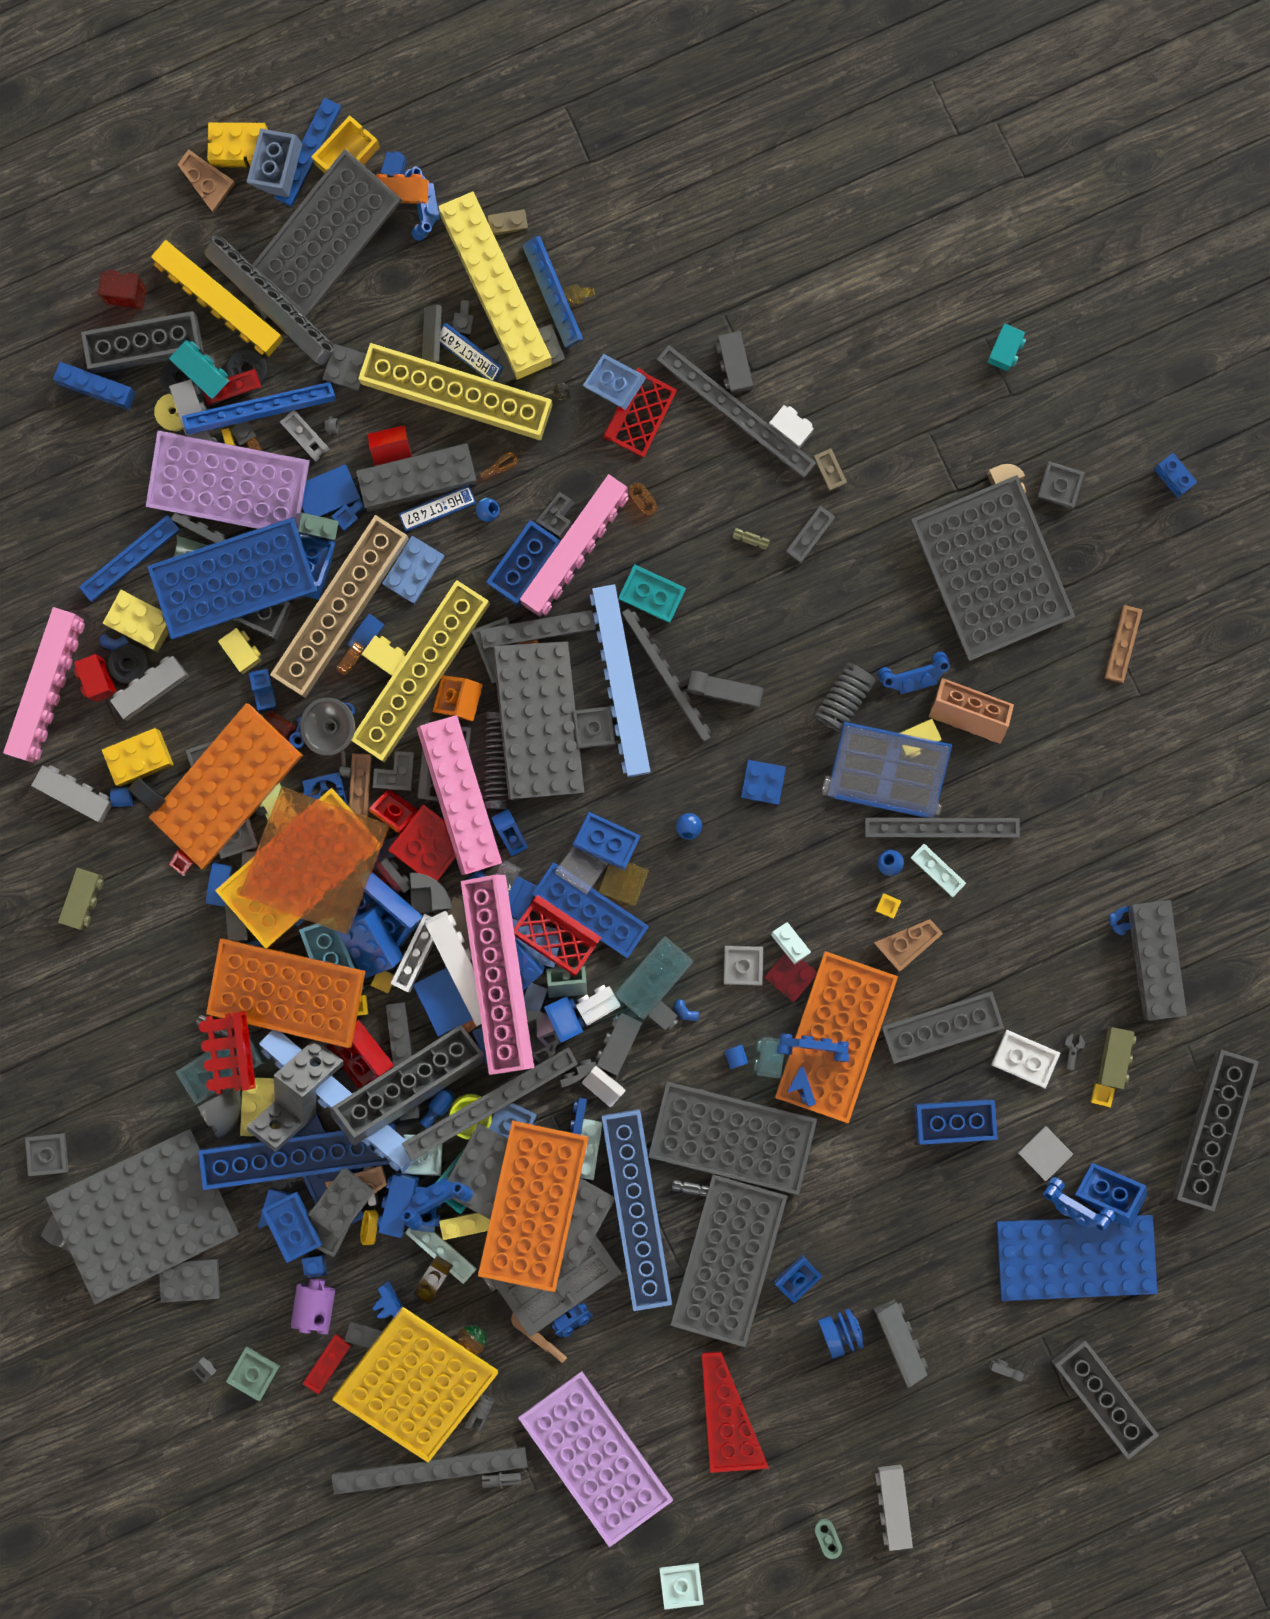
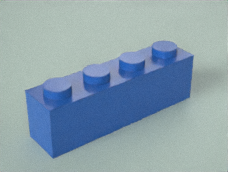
M62 362L59 363L53 378L58 385L127 410L130 409L135 396V392L131 387Z

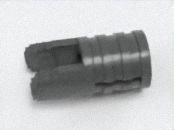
M482 1394L474 1404L465 1423V1428L471 1429L477 1417L479 1419L475 1426V1431L480 1433L495 1401Z

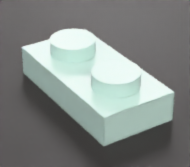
M788 922L772 932V937L794 965L811 953Z

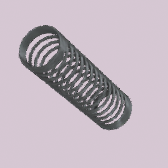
M489 712L486 713L485 718L491 721L485 724L490 727L486 728L485 731L490 732V734H486L485 737L490 740H486L485 743L492 746H486L485 749L493 752L485 753V756L492 758L484 760L487 763H491L484 766L486 769H490L484 772V774L489 775L484 780L490 782L485 783L484 786L492 789H486L484 792L493 795L483 797L486 800H492L484 802L485 809L506 810L508 809V804L499 802H508L507 800L486 798L508 796V794L487 792L491 790H508V788L487 786L490 784H507L505 781L488 780L489 778L506 777V775L488 773L506 771V769L487 767L505 765V763L487 761L504 759V757L487 755L504 753V751L487 749L503 747L502 744L488 743L490 741H502V738L488 737L489 735L502 734V732L489 731V729L501 728V726L488 724L500 722V713Z

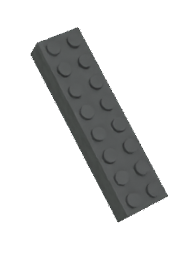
M460 1025L334 1105L331 1116L352 1145L355 1146L482 1064L484 1054L463 1026Z
M1216 1049L1172 1198L1215 1212L1259 1061Z

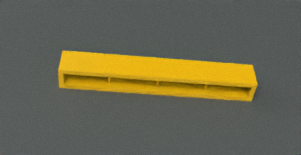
M167 240L151 256L155 262L153 265L160 272L166 271L169 274L167 277L175 284L179 282L183 285L182 289L189 296L195 295L197 297L196 301L204 308L208 306L212 309V315L217 319H224L226 321L225 325L230 330L234 331L236 329L240 333L239 337L246 343H249V341L255 345L253 348L261 355L265 353L269 357L283 341L278 332Z

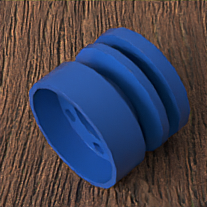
M850 1309L845 1310L847 1316L845 1320H843L841 1312L837 1313L839 1321L837 1323L833 1321L831 1316L818 1320L832 1359L845 1355L844 1345H848L850 1350L854 1352L855 1349L852 1342L856 1341L859 1349L864 1348L860 1326Z

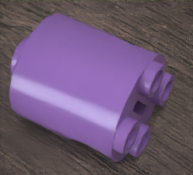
M310 1278L307 1284L297 1285L291 1328L299 1329L301 1333H311V1330H316L317 1333L328 1334L335 1289L324 1286L325 1280Z

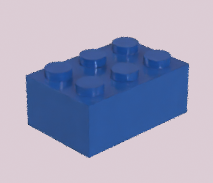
M375 908L346 919L335 929L358 969L365 971L364 979L392 969L403 958L401 951Z
M396 1172L389 1177L386 1187L389 1189V1193L384 1196L382 1208H385L384 1213L379 1215L377 1227H380L379 1233L402 1238L406 1234L407 1226L401 1219V1215L409 1207L420 1177L402 1174L401 1172Z

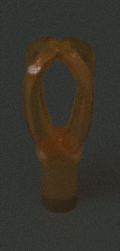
M512 452L506 453L489 469L480 473V475L485 480L495 473L507 471L517 465L518 458ZM510 457L514 458L513 462L501 468H497L501 463H503Z

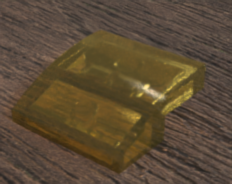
M628 863L624 871L608 864L598 892L636 906L649 870Z

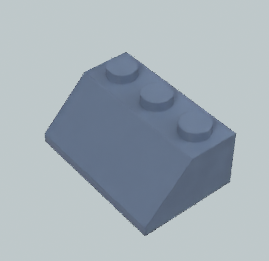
M260 129L247 183L267 193L289 197L302 143L297 135Z

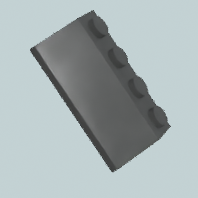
M894 1299L873 1309L902 1378L909 1388L927 1376L926 1369H928L924 1357L920 1359L918 1351L921 1349L917 1340H912L910 1333L913 1330L909 1321H904L902 1315L905 1314L902 1304H897Z

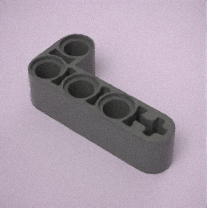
M691 671L687 692L690 694L760 708L764 688L711 677L699 671Z

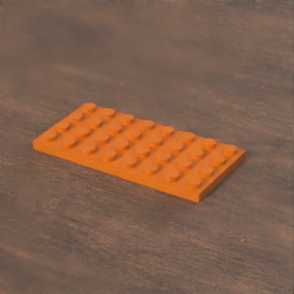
M246 703L165 797L166 801L156 812L153 811L149 818L201 869H205L303 755L250 704Z
M222 938L219 941L206 1014L225 1018V1014L231 1013L232 1016L234 1012L246 1011L247 1022L250 1025L350 1048L353 1041L365 971Z
M824 951L795 1039H801V1036H811L814 1041L827 1038L832 1039V1043H837V1041L849 1042V1062L834 1061V1052L793 1047L792 1055L788 1057L775 1098L849 1123L898 976ZM802 1066L805 1069L816 1102L815 1105L809 1107L807 1103L803 1104L800 1096V1092H803L802 1088L787 1093L798 1068Z
M512 1120L478 1272L479 1277L555 1292L589 1139L588 1136Z

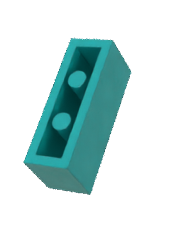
M186 340L169 359L213 399L230 381L227 379L228 375L221 368L217 369L213 365L214 361L209 356H203L198 351L200 348L191 341L189 343Z

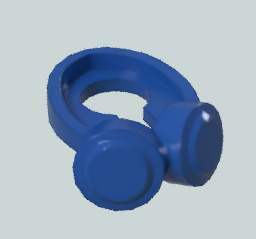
M1121 907L1114 913H1110L1109 916L1112 929L1119 935H1124L1125 931L1131 929L1130 922H1123L1117 925V921L1122 919V915L1125 912H1129L1128 907Z

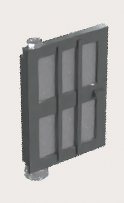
M595 1235L578 1267L562 1259L555 1292L482 1278L491 1291L499 1290L531 1337L619 1276L622 1272Z

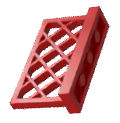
M637 368L635 371L641 373L648 381L652 382L654 389L644 392L641 385L639 388L641 394L636 393L626 410L618 406L602 438L612 441L644 458L677 390ZM666 389L671 394L668 399L661 401L658 391ZM655 392L658 402L648 405L645 395ZM643 396L646 406L636 409L634 399ZM659 405L661 414L653 418L650 407ZM647 409L650 419L640 422L637 411ZM634 413L637 423L628 426L625 418L628 414ZM651 421L653 426L652 433L644 434L641 424ZM639 426L642 436L632 439L629 428ZM626 429L629 440L622 442L616 439L618 432ZM643 438L645 447L642 452L635 448L633 441Z
M539 895L535 897L514 928L516 938L573 976L577 975L602 938ZM532 910L536 912L540 920L531 921L530 912ZM552 923L555 925L556 931L547 932L545 924ZM541 924L543 933L534 934L532 925ZM528 926L530 935H523L518 932V929ZM561 934L570 935L572 942L563 943ZM557 935L559 944L550 945L548 936ZM544 937L546 945L539 946L536 944L535 938ZM577 945H585L589 948L588 952L579 954ZM573 946L575 954L566 955L564 947ZM560 947L562 956L555 957L552 955L551 949ZM576 958L577 968L573 969L570 967L567 959Z

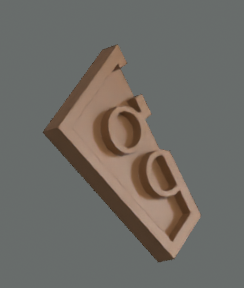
M189 149L178 163L182 172L214 214L235 185V182Z
M929 919L876 941L874 944L900 972L943 933Z

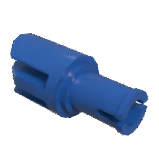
M440 1090L428 1104V1112L419 1121L422 1126L429 1128L438 1116L445 1115L455 1100L453 1091Z

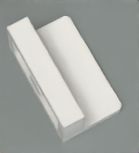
M597 1065L582 1081L583 1085L609 1107H612L626 1091Z

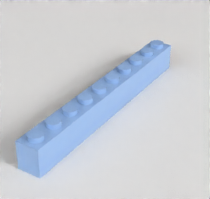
M614 584L593 588V594H590L591 605H596L597 612L593 613L595 624H599L600 631H597L598 642H602L604 648L600 652L602 661H606L607 668L604 669L605 679L610 680L611 687H607L609 699L613 698L614 706H611L612 716L617 717L618 722L614 727L616 736L621 738V743H618L620 755L624 754L625 762H621L623 774L627 773L628 777L649 774L650 767L616 587Z
M272 1030L259 1043L262 1049L260 1052L267 1059H274L276 1061L275 1065L279 1069L284 1067L302 1051L282 1032ZM316 1062L310 1064L313 1067L319 1066ZM332 1076L316 1089L317 1102L326 1109L328 1106L331 1110L334 1105L352 1094ZM386 1125L362 1141L367 1146L371 1144L375 1147L374 1152L382 1159L386 1157L390 1161L388 1164L396 1171L400 1169L404 1173L416 1160L410 1161L401 1145L406 1140L389 1125Z

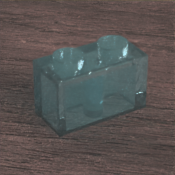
M762 1036V1040H758L757 1051L760 1052L759 1059H755L754 1070L757 1071V1075L781 1079L784 1054L777 1053V1045L780 1044V1039Z

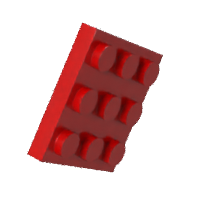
M424 804L388 849L391 854L413 871L427 875L436 881L439 880L456 857L445 821Z

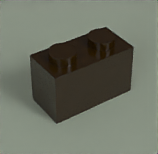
M437 1255L412 1294L429 1305L453 1265Z

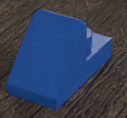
M802 1066L798 1068L787 1093L802 1088L803 1092H800L803 1104L807 1103L809 1107L815 1105L816 1102L805 1069Z

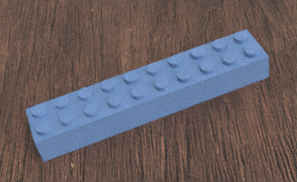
M637 1109L602 1115L633 1311L672 1305L641 1111Z

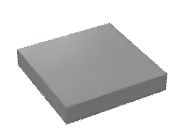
M725 946L724 984L762 985L763 947Z
M1044 1126L1018 1152L1045 1181L1073 1155L1047 1126Z

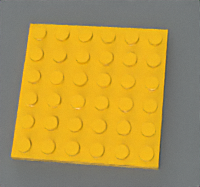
M402 1307L334 1394L333 1401L429 1463L496 1377L498 1370Z

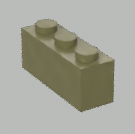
M82 868L76 869L58 923L79 930H85V927L89 926L91 916L89 915L97 904V892L102 889L104 880H102L103 875Z
M1108 1027L1097 1084L1124 1089V1086L1128 1085L1129 1074H1127V1070L1133 1060V1055L1130 1054L1132 1047H1135L1136 1036H1134L1133 1031Z

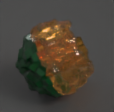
M477 1325L460 1329L456 1343L474 1355L483 1352L487 1340L486 1332L479 1329Z

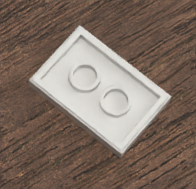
M1006 1030L991 1065L1046 1089L1060 1053Z

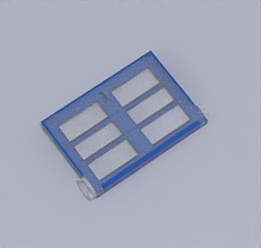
M844 722L831 777L825 776L822 795L925 818H934L935 814L939 815L941 811V804L938 801L952 744Z

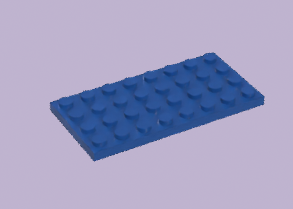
M293 517L147 566L172 640L318 591Z
M1137 1215L1131 1228L1113 1221L1104 1232L1093 1227L1089 1229L1081 1226L1072 1218L996 1222L1001 1301L1158 1294L1153 1215Z

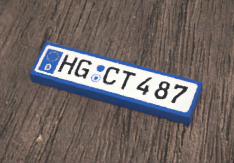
M447 323L443 324L440 331V344L487 380L496 382L504 366Z
M468 485L399 513L405 531L408 532L476 504V501Z

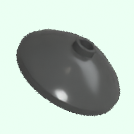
M317 699L305 709L300 723L301 735L305 744L315 753L321 755L338 754L345 750L353 739L355 733L353 714L349 707L338 699ZM333 723L335 724L334 730H332L331 725Z

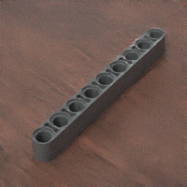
M217 235L213 236L204 251L206 257L317 364L325 365L335 350L334 345L224 238Z

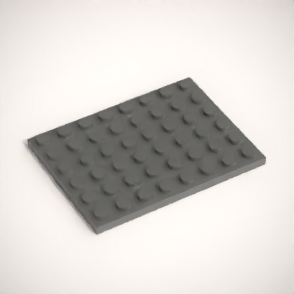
M1018 475L911 519L915 533L968 661L1075 617Z
M191 1129L46 1197L94 1305L239 1235L219 1189L203 1190L198 1153L200 1148Z

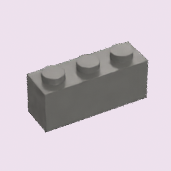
M741 331L719 335L715 346L717 354L721 353L722 360L719 361L721 372L725 371L726 374L724 379L725 389L729 390L731 395L751 391L753 383Z
M623 1013L620 1016L616 1015L612 1023L614 1030L612 1034L607 1033L603 1042L607 1045L604 1051L599 1050L595 1059L598 1062L597 1066L618 1076L642 1022Z

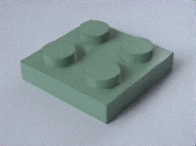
M246 1347L226 1382L260 1402L280 1365Z

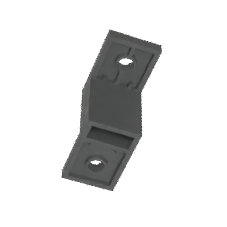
M313 1040L274 1074L275 1101L247 1126V1130L273 1151L277 1152L316 1116V1089L343 1066V1060L318 1041ZM315 1061L320 1063L319 1066L314 1067L310 1064ZM273 1124H278L281 1126L279 1129L270 1128V1126Z

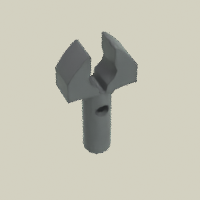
M1073 1033L1064 1040V1045H1067L1069 1048L1067 1070L1070 1071L1074 1070L1077 1051L1085 1046V1041L1081 1035H1078V1043L1076 1045L1072 1043Z

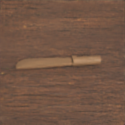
M513 1312L511 1321L514 1327L538 1344L544 1351H549L561 1363L567 1359L561 1351L538 1332L530 1337Z

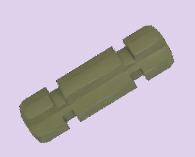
M738 528L733 533V538L736 540L741 539L742 542L753 546L758 545L759 548L765 550L768 548L770 540L767 538H760L758 535L747 531L743 532V530Z

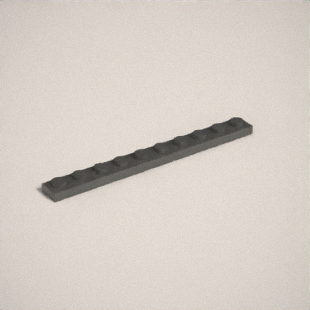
M670 345L658 357V363L802 478H805L816 465L813 459Z
M568 1047L404 1141L401 1145L410 1161L576 1066L578 1063Z
M525 1446L431 1459L429 1463L423 1460L332 1473V1483L335 1495L526 1468L528 1463Z

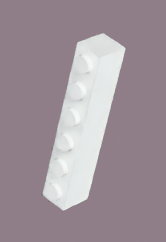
M444 911L425 920V925L476 1026L482 1023L474 968L471 961V951L469 948L465 949L463 942H465L464 937L460 931H456L454 926L457 924L453 915H448L447 911Z

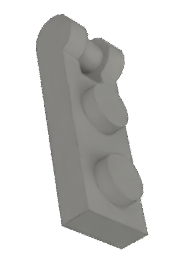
M295 410L280 421L283 427L315 462L320 459V455L330 450ZM317 443L319 447L313 451L311 446Z

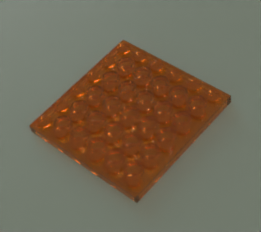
M281 787L240 896L348 935L389 825Z

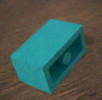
M1004 323L987 363L1006 371L1011 366L1014 367L1018 360L1016 353L1018 349L1022 350L1026 341L1023 338L1025 332Z

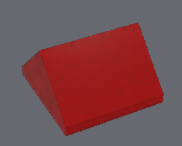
M405 425L368 434L369 447L375 466L412 457Z
M388 789L368 811L400 834L417 813L418 809Z

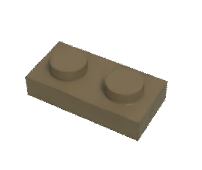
M525 209L488 215L489 226L493 235L528 230Z
M831 448L813 457L829 492L847 484Z

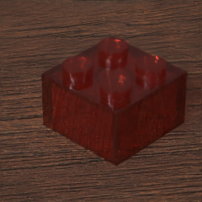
M108 270L107 272L101 271L97 294L105 304L143 310L147 287L138 275L134 273L123 275L117 271Z

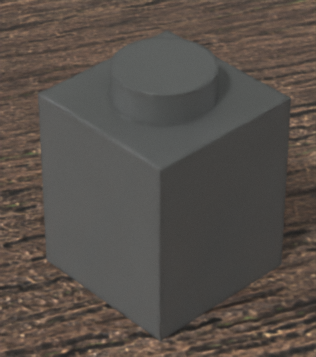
M661 1000L648 1014L664 1030L667 1028L671 1030L678 1022L676 1019L678 1015Z

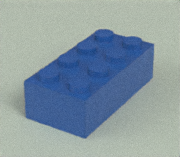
M530 520L487 580V585L519 607L521 605L520 598L561 541Z
M993 1099L914 1104L917 1143L920 1145L998 1140L995 1100Z

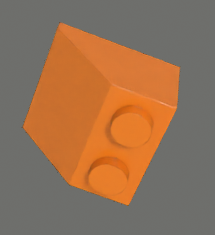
M443 675L432 712L450 717L457 715L458 719L473 721L483 684L466 678Z

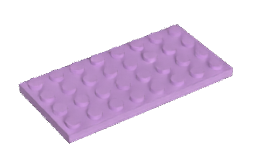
M157 431L146 507L257 529L292 517L296 519V513H301L310 460Z
M583 1371L576 1374L518 1417L609 1547L673 1501V1498Z

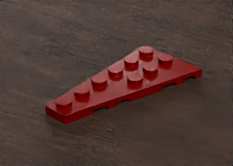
M721 1351L702 1353L710 1473L769 1469Z

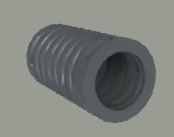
M849 662L846 663L845 669L842 670V675L838 676V681L834 682V687L830 689L826 699L822 701V706H819L814 714L820 722L839 733H842L844 722H851L849 718L854 717L852 711H858L856 705L860 706L862 704L860 699L864 700L866 698L864 693H869L876 682V679L871 674Z

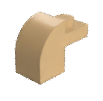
M1003 464L987 472L991 485L1018 475L1019 480H1022L1025 476L1020 468L1012 464ZM1021 482V485H1022V487H1023V489H1024V492L1026 493L1025 486H1024V484Z

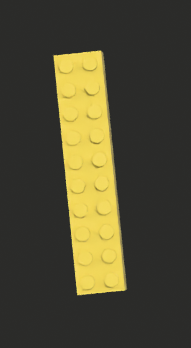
M474 192L440 205V216L516 379L518 380L552 365L548 349Z
M372 343L369 345L359 376V381L362 385L537 440L542 439L552 408L551 399Z
M456 580L355 731L352 742L385 763L489 607L490 603L488 600Z

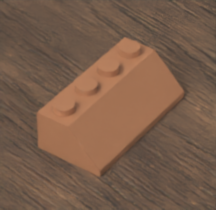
M942 678L932 703L929 717L1001 744L1009 727L1014 704Z

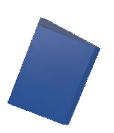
M801 1254L774 1280V1283L795 1303L822 1278V1275Z

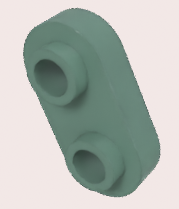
M828 1519L818 1520L815 1524V1533L821 1549L827 1558L835 1559L840 1556L842 1546L834 1525ZM824 1525L828 1527L825 1532L821 1531V1527ZM830 1544L835 1545V1548L833 1550L828 1549V1546Z

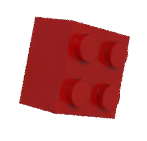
M94 654L74 662L76 667L74 668V673L77 679H80L83 686H80L84 697L87 696L88 699L99 702L112 697L117 692L104 658Z

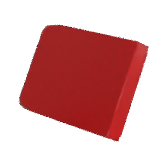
M179 849L169 865L185 876L195 862Z

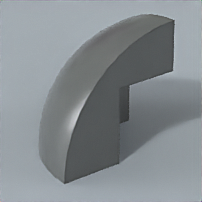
M410 873V902L417 912L424 915L452 909L450 898L439 882L424 874Z
M530 1010L526 1011L532 1056L540 1064L555 1054L559 1038L546 1014Z
M233 1089L198 1106L208 1126L212 1127L215 1136L219 1139L229 1135L237 1126L241 1118L242 1093Z

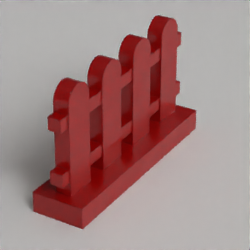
M246 1011L234 1012L232 1016L231 1013L225 1014V1018L213 1019L212 1016H207L206 1021H202L199 1024V1030L203 1033L208 1032L209 1040L202 1042L201 1048L205 1052H211V1059L204 1062V1068L206 1071H213L214 1079L207 1081V1089L210 1091L216 1090V1094H221L222 1089L234 1088L235 1091H241V1087L242 1091L255 1089L256 1084ZM227 1029L228 1037L215 1039L214 1031ZM217 1050H230V1057L218 1058ZM232 1068L233 1076L220 1078L219 1070Z

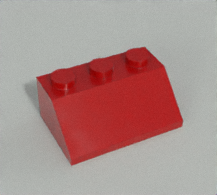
M359 1020L356 1021L352 1046L350 1048L330 1043L326 1046L328 1050L343 1060V1070L358 1089L377 1079L394 1066Z

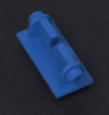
M579 1303L568 1311L571 1315L570 1319L566 1314H563L554 1320L552 1327L557 1331L555 1332L556 1335L560 1338L567 1337L574 1332L573 1329L589 1322V1318L593 1315L587 1310L588 1308L585 1303Z

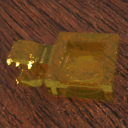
M575 284L562 288L570 307L583 304L582 298L595 295L593 287L580 289V285Z

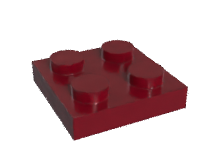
M784 953L764 978L794 1002L816 977L817 971L803 959L794 965L787 954Z

